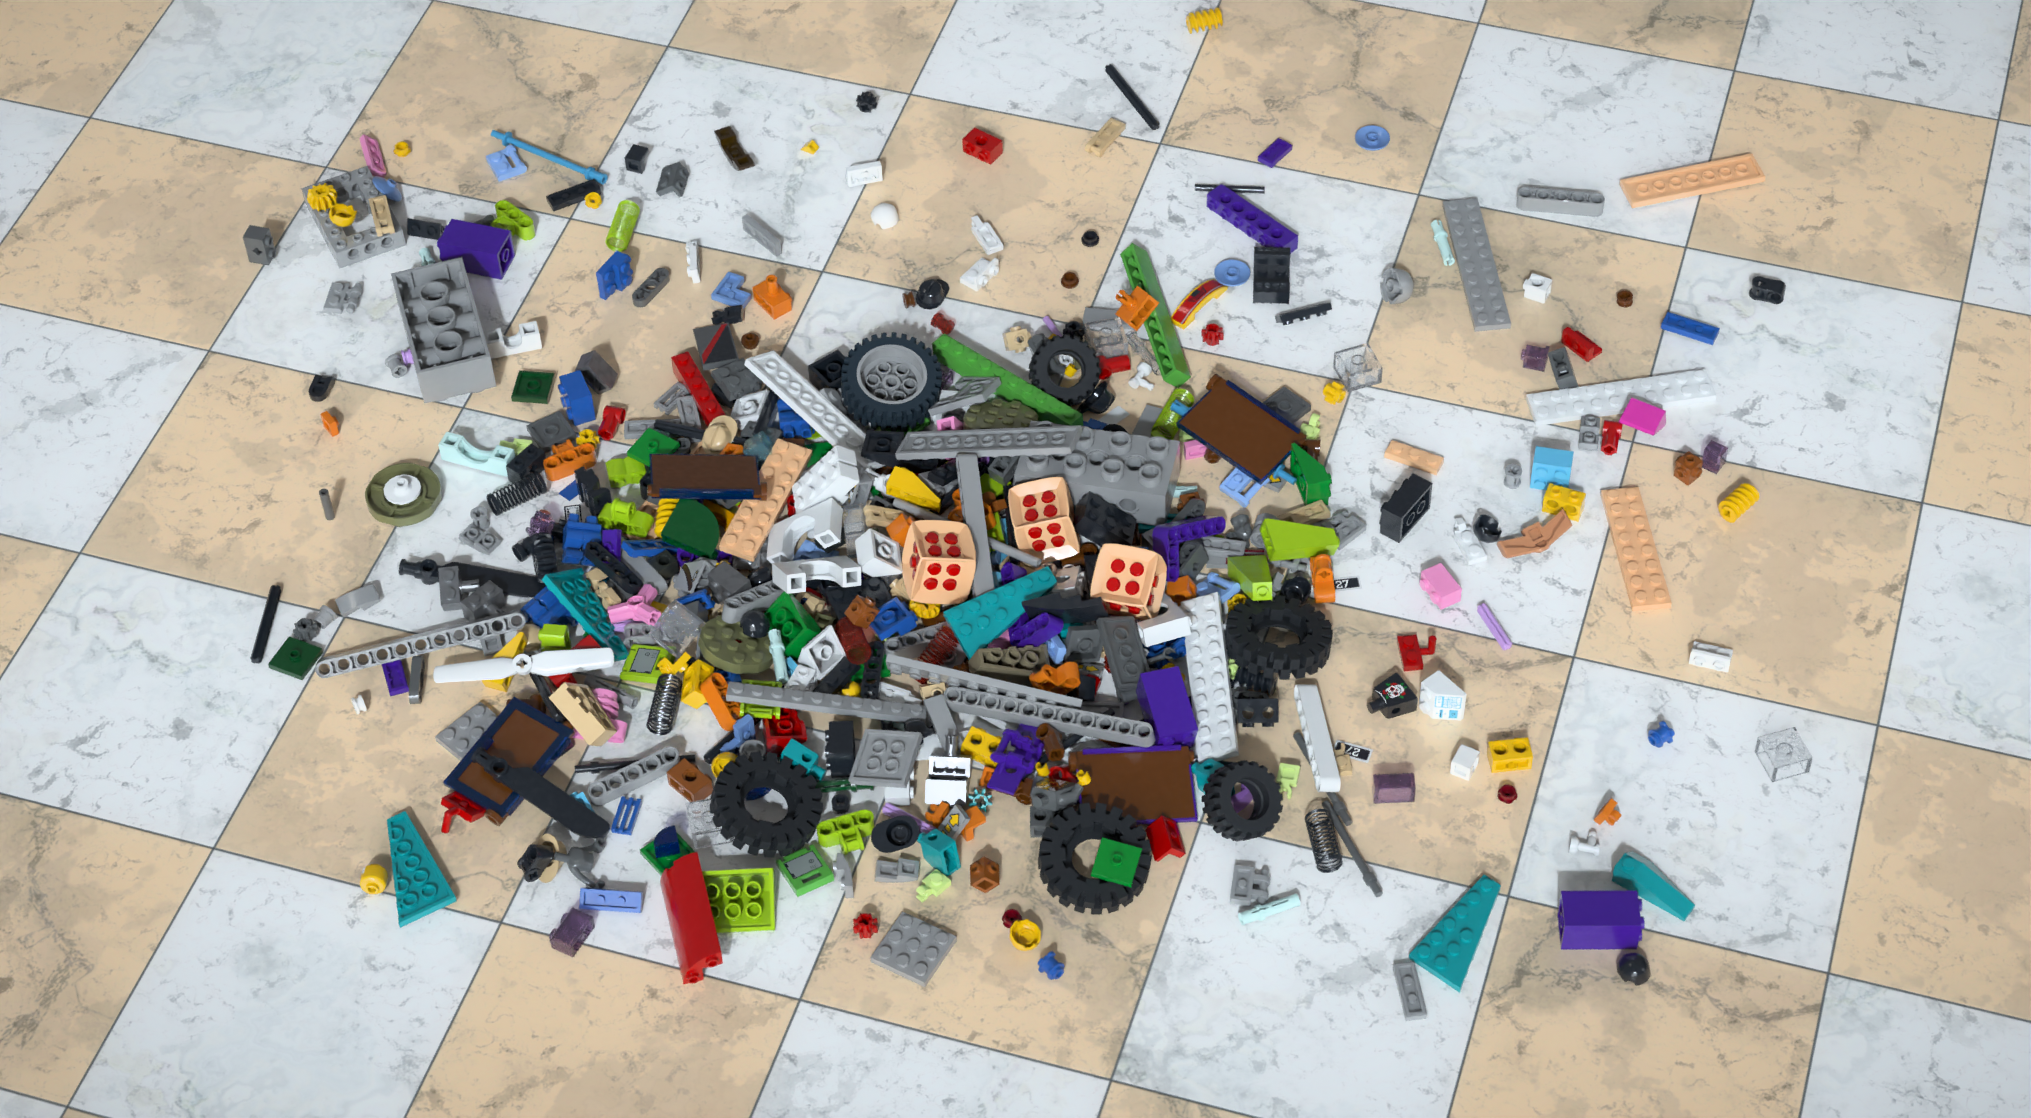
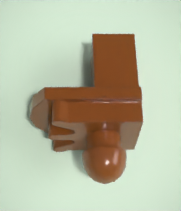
M985 492L982 494L983 501L992 508L993 514L995 512L1000 513L1008 508L1005 499L996 500L994 493Z

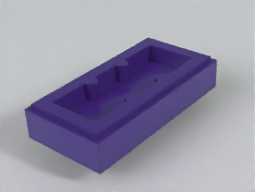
M1278 138L1258 156V161L1273 168L1292 150L1293 145Z
M603 530L602 546L621 562L622 530ZM602 561V562H604V563H606V564H611V563L608 562V561Z
M401 659L381 664L390 697L409 692Z

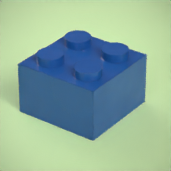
M578 370L559 376L560 384H558L560 394L563 395V397H560L563 408H567L566 414L568 419H572L575 426L596 420L592 395L581 371Z

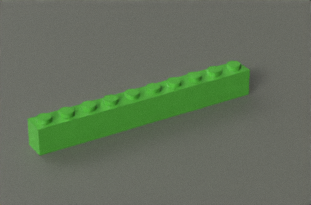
M1132 243L1120 255L1132 290L1138 285L1159 302L1144 322L1163 380L1179 388L1191 376L1148 253Z
M943 334L932 343L933 355H936L937 361L961 376L999 377L1002 384L993 394L1007 402L1020 401L1022 405L1030 407L1037 413L1038 421H1050L1054 424L1083 426V414L950 336Z

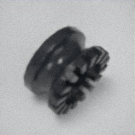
M837 794L832 798V810L835 813L845 814L850 809L848 796Z

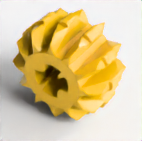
M319 183L318 186L312 185V189L308 190L307 200L312 209H317L318 212L321 210L326 212V209H330L331 206L337 204L338 196L332 185L327 183L321 185Z

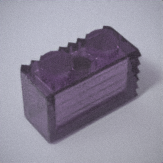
M1407 772L1406 774L1395 773L1393 775L1391 773L1389 775L1387 773L1373 775L1372 795L1374 804L1414 802L1416 786L1412 772L1410 774Z
M572 907L568 913L563 914L558 928H554L549 936L551 947L574 957L595 928L593 916Z

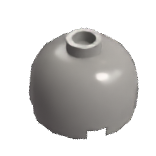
M1389 268L1385 270L1381 277L1384 278L1383 284H1380L1383 300L1385 302L1389 301V304H1401L1407 301L1414 289L1411 275L1403 269Z

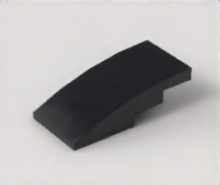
M867 430L861 457L892 468L895 466L903 467L915 473L932 471L938 468L940 463L939 458L897 460L895 453L905 438L904 432Z
M1060 592L1022 601V606L1030 620L1044 612L1057 616L1064 623L1068 624L1097 621L1098 618L1109 617L1108 610L1101 597L1083 601L1079 594L1063 599Z

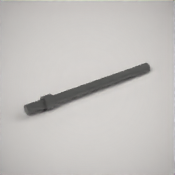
M1297 732L1293 735V738L1310 765L1305 740L1300 732ZM1326 792L1333 804L1335 813L1341 817L1345 826H1350L1353 821L1347 813V807L1344 802L1340 801L1335 792Z
M1324 801L1322 807L1330 812L1332 824L1360 869L1365 884L1370 886L1375 897H1380L1383 892L1377 884L1376 876L1373 872H1370L1329 801Z

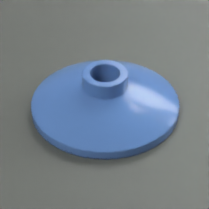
M1370 125L1362 127L1356 132L1355 141L1361 148L1375 151L1385 148L1389 144L1390 136L1384 128Z
M374 176L372 182L383 195H386V197L393 201H401L402 195L396 187L397 183L393 179L389 178L387 180L383 177Z
M1225 260L1216 266L1214 276L1223 285L1239 286L1249 279L1250 269L1239 260Z

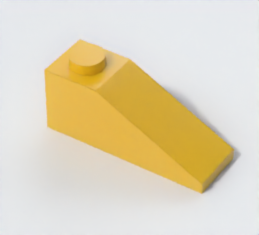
M895 466L886 483V494L939 513L941 500L913 472L906 468Z
M519 632L491 659L500 657L514 659L517 655L523 654L528 643L525 634ZM514 675L503 679L482 680L485 687L507 692Z

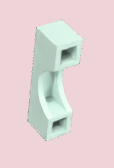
M446 432L439 443L442 460L508 477L506 465L515 458V452L512 448L497 445L492 451H483L469 444L464 436Z

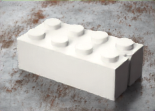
M835 445L805 475L794 483L792 492L795 500L796 514L830 498L838 502L860 482L858 469L855 467L857 465L855 451Z

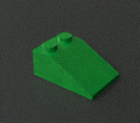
M1292 443L1290 471L1292 476L1297 478L1296 485L1304 505L1306 506L1319 500L1328 505L1329 497H1331L1329 485L1332 484L1330 473H1327L1325 467L1297 444Z
M785 591L764 612L770 620L769 631L772 629H779L781 631V640L785 646L784 656L787 658L791 657L798 662L802 648L821 632L816 621L791 593L787 594Z

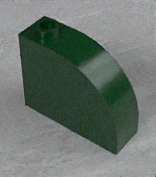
M682 495L660 533L662 540L698 557L716 560L720 552L719 545L722 539L716 517L695 498L690 496L687 498Z

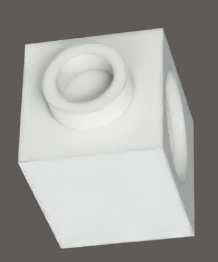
M1532 273L1530 278L1524 281V297L1544 304L1551 293L1552 279Z
M1461 744L1451 761L1450 774L1469 781L1479 763L1480 751Z

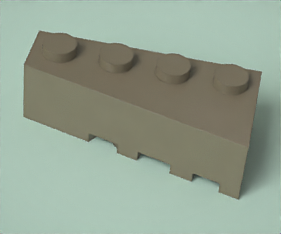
M1041 644L1039 647L1027 645L1024 648L1013 646L1008 649H1001L1000 647L978 649L968 661L969 671L972 674L1032 688L1033 685L1029 679L1030 674L1037 673L1045 664L1050 665L1047 644Z

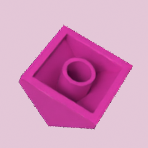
M1631 397L1619 423L1654 436L1666 425V411Z

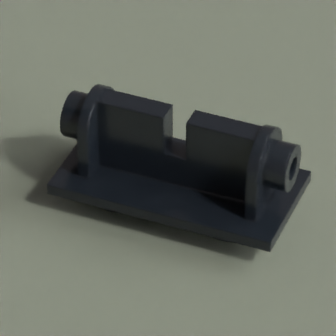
M407 218V235L438 240L441 237V233L444 232L445 226H442L441 223Z

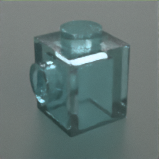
M761 431L745 441L743 447L744 456H755L756 463L766 460L768 455L772 454L774 443Z

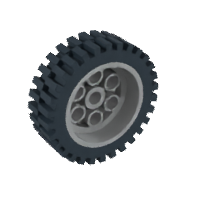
M885 332L881 333V338H878L876 334L871 335V341L867 337L864 338L862 345L858 342L854 350L851 349L848 352V357H845L844 365L842 366L841 396L844 405L848 406L847 411L850 414L854 412V419L858 421L862 418L861 424L864 426L868 422L871 423L870 429L873 430L880 426V431H886V428H891L892 432H896V428L900 427L901 432L906 431L907 425L913 429L916 428V421L921 425L924 423L925 417L927 419L931 417L928 409L940 399L942 371H940L941 366L939 362L937 363L936 355H932V350L929 347L925 349V343L920 341L919 344H916L917 338L915 337L907 340V334L903 333L901 338L897 337L896 332H892L891 337H887Z

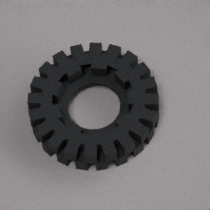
M1275 595V602L1271 600H1259L1258 602L1252 601L1249 598L1245 600V605L1240 602L1228 614L1225 628L1227 654L1231 660L1236 659L1235 664L1241 668L1248 666V672L1255 675L1264 670L1263 677L1273 679L1274 673H1278L1280 680H1289L1290 673L1296 679L1304 678L1306 672L1312 675L1318 672V667L1322 669L1326 665L1330 656L1333 638L1332 625L1329 620H1325V615L1320 610L1314 612L1315 607L1309 603L1300 607L1301 600L1291 598L1289 603H1285V596ZM1265 627L1285 628L1295 632L1300 642L1299 644L1286 645L1285 648H1280L1277 644L1269 642L1264 644L1260 642L1257 633Z
M751 752L749 759L743 754L736 757L734 763L730 761L724 766L723 772L720 771L710 798V814H714L712 820L716 828L722 826L720 834L726 840L734 836L732 845L740 850L745 844L749 845L747 853L755 856L758 855L760 849H763L764 857L770 858L775 857L777 850L780 856L783 857L791 854L792 849L795 852L802 849L805 842L808 843L813 837L823 812V802H821L823 796L820 788H815L817 781L812 775L804 778L807 769L800 764L792 769V759L784 756L781 763L777 762V754L767 752L765 759L762 758L761 752ZM755 788H771L785 798L788 805L787 815L776 823L764 820L758 821L745 808L744 801L746 795Z
M1089 803L1079 804L1078 811H1075L1073 806L1063 810V817L1057 815L1051 820L1050 827H1046L1042 835V841H1040L1038 869H1041L1040 878L1043 885L1048 884L1047 891L1053 898L1057 895L1059 896L1060 904L1067 908L1070 904H1074V911L1083 914L1086 908L1091 909V915H1101L1104 908H1107L1108 913L1119 910V904L1126 907L1132 903L1134 895L1138 897L1142 892L1144 883L1147 882L1151 865V846L1149 840H1145L1146 832L1143 827H1136L1137 820L1130 814L1125 818L1122 817V809L1113 806L1111 811H1107V804L1096 803L1095 809H1091ZM1103 837L1142 848L1131 887L1102 879H1090L1078 873L1072 863V853L1076 846L1083 841L1090 839L1101 840Z

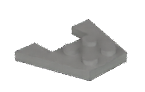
M962 376L954 385L959 392L952 399L938 401L928 409L930 416L987 401L988 397L996 392V389L1002 384L1000 378Z

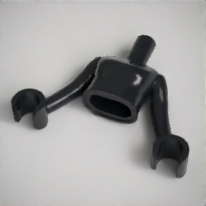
M918 718L909 719L904 723V731L920 732L923 738L931 736L935 732L933 725L927 728L923 720ZM881 720V730L899 731L893 728V721L883 722Z

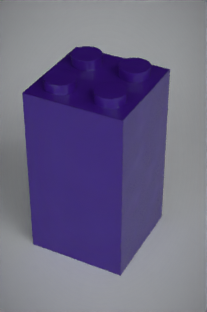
M451 219L449 224L445 226L442 236L437 241L440 260L443 262L462 257L466 273L502 280L515 257L511 231Z
M1179 666L1140 673L1136 694L1144 721L1149 723L1154 731L1155 742L1152 746L1181 745L1188 746L1189 749L1193 747L1198 727Z
M1561 891L1557 913L1561 950L1637 949L1638 941H1642V929L1645 926L1644 916H1640V912H1642V899H1638V892Z

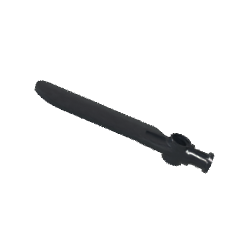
M402 559L399 565V575H412L416 579H421L426 585L439 582L438 568L458 566L462 581L479 579V587L491 580L506 595L534 597L544 587H547L545 583L540 584L537 577L459 562H451L440 566L432 559H426L422 562L418 561L417 563Z
M483 747L477 748L473 753L471 762L478 763L484 767V771L490 774L496 782L504 784L574 834L585 838L597 839L598 837H605L609 833L610 824L605 819L531 768H512L505 759L498 758L495 755L491 756L485 752ZM504 768L502 772H496L497 769Z

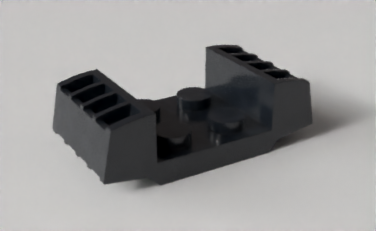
M1254 247L1253 303L1289 304V247Z

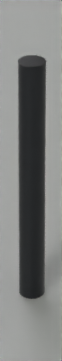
M1195 184V191L1210 192L1219 185ZM1224 185L1235 193L1265 194V187Z

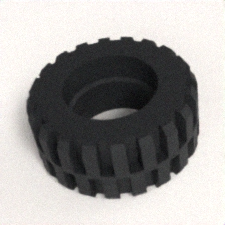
M1064 334L1063 336L1056 335L1052 339H1047L1037 348L1029 363L1028 369H1030L1028 376L1033 386L1071 407V405H1078L1083 400H1086L1095 390L1100 379L1101 368L1099 367V357L1095 356L1096 351L1088 346L1089 343L1087 341L1082 342L1079 340L1080 337L1074 336L1073 338L1069 334ZM1057 355H1068L1074 358L1081 367L1082 373L1079 382L1069 388L1056 385L1050 379L1047 372L1048 364L1052 358Z
M1244 760L1224 765L1208 777L1207 781L1209 783L1204 784L1203 791L1205 795H1202L1201 802L1205 804V807L1202 809L1203 813H1206L1208 816L1206 820L1209 825L1213 824V830L1216 833L1222 832V837L1226 839L1231 838L1232 841H1245L1261 837L1274 828V824L1278 823L1280 819L1278 813L1283 810V805H1280L1283 800V794L1279 792L1281 787L1279 782H1275L1274 779L1276 777L1274 774L1267 772L1268 768L1263 765L1259 766L1257 762ZM1237 782L1246 786L1253 797L1254 808L1248 820L1239 816L1232 806L1231 792Z

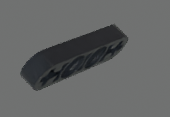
M588 542L586 544L584 556L625 592L637 594L640 591L642 581L599 543ZM602 561H608V562H610L611 564H606V563H604V562H602Z
M872 641L867 645L860 693L861 698L879 700L885 657L884 645L880 641ZM877 649V656H874L873 652ZM873 663L879 665L875 669L869 668V665ZM869 679L877 680L874 684L867 683ZM869 691H872V696H871V698H868V697H869Z

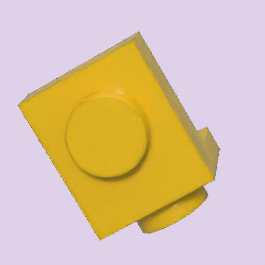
M685 652L674 664L664 657L657 666L662 674L675 675L678 671L682 673L689 666L687 661L691 656Z

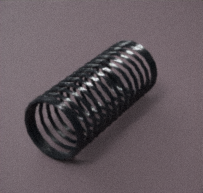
M535 471L530 476L527 475L523 479L515 481V483L512 482L511 485L508 484V486H504V488H500L496 492L493 491V493L487 494V501L492 512L498 516L503 514V511L510 510V507L514 509V505L518 507V504L525 503V500L529 501V498L532 500L533 497L540 496V493H547V486L541 474Z
M664 674L659 676L646 724L647 729L653 734L667 735L671 732L683 685L681 679L675 675ZM663 677H671V678H674V679H676V680H673V679H661V678H663ZM663 680H671V681H674V682L678 683L680 687H678L676 684L671 683V682H663V683H660V682L663 681ZM661 684H672L677 688H674L672 686H663ZM652 721H655L659 724H667L668 726H659L653 723ZM650 722H651L653 725L657 726V727H660V728H668V727H669V729H667V730H660V729L654 728V727L650 724Z
M1314 809L1306 814L1305 823L1318 871L1323 873L1334 872L1342 866L1343 861L1331 815L1326 809ZM1316 812H1325V813L1315 814V815L1311 816V817L1307 820L1308 816H1310V815L1313 814V813H1316ZM1317 815H1327V816H1328V817H1317V818L1313 819L1312 821L1308 822L1312 817L1317 816ZM1327 818L1326 820H1322V821H1318V822L1312 823L1313 821H1315V820H1317V819ZM1327 826L1326 828H1321L1317 830L1315 829L1318 827ZM1328 829V831L1321 832V833H1316V832H1318V831H1322V830ZM1325 833H1330V834L1325 835V836L1316 837V836H1318V835H1322V834H1325ZM1325 837H1330V838H1328V839H1324V840L1318 841V839L1325 838ZM1331 841L1329 843L1319 844L1321 842ZM1333 844L1329 847L1320 848L1321 846ZM1333 848L1332 850H1329V851L1320 852V851H1322V850H1324V849ZM1328 852H1334V853H1332V854H1328V855H1323V856H1322V854H1325V853H1328ZM1336 858V860L1333 862L1321 863L1322 861H1329ZM1340 860L1337 864H1335V865H1333V866L1324 867V866H1320V865H1319V864H1324V865L1332 864V863H1335L1336 861Z

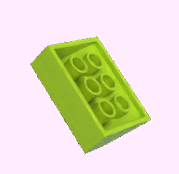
M773 868L702 871L717 933L775 930V870Z

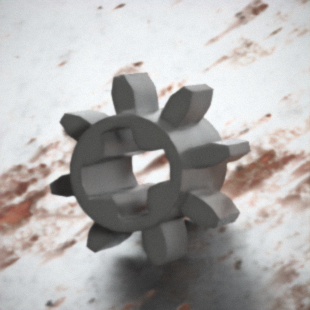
M302 618L297 623H294L295 629H293V633L299 640L309 642L314 637H317V624H313L312 619Z

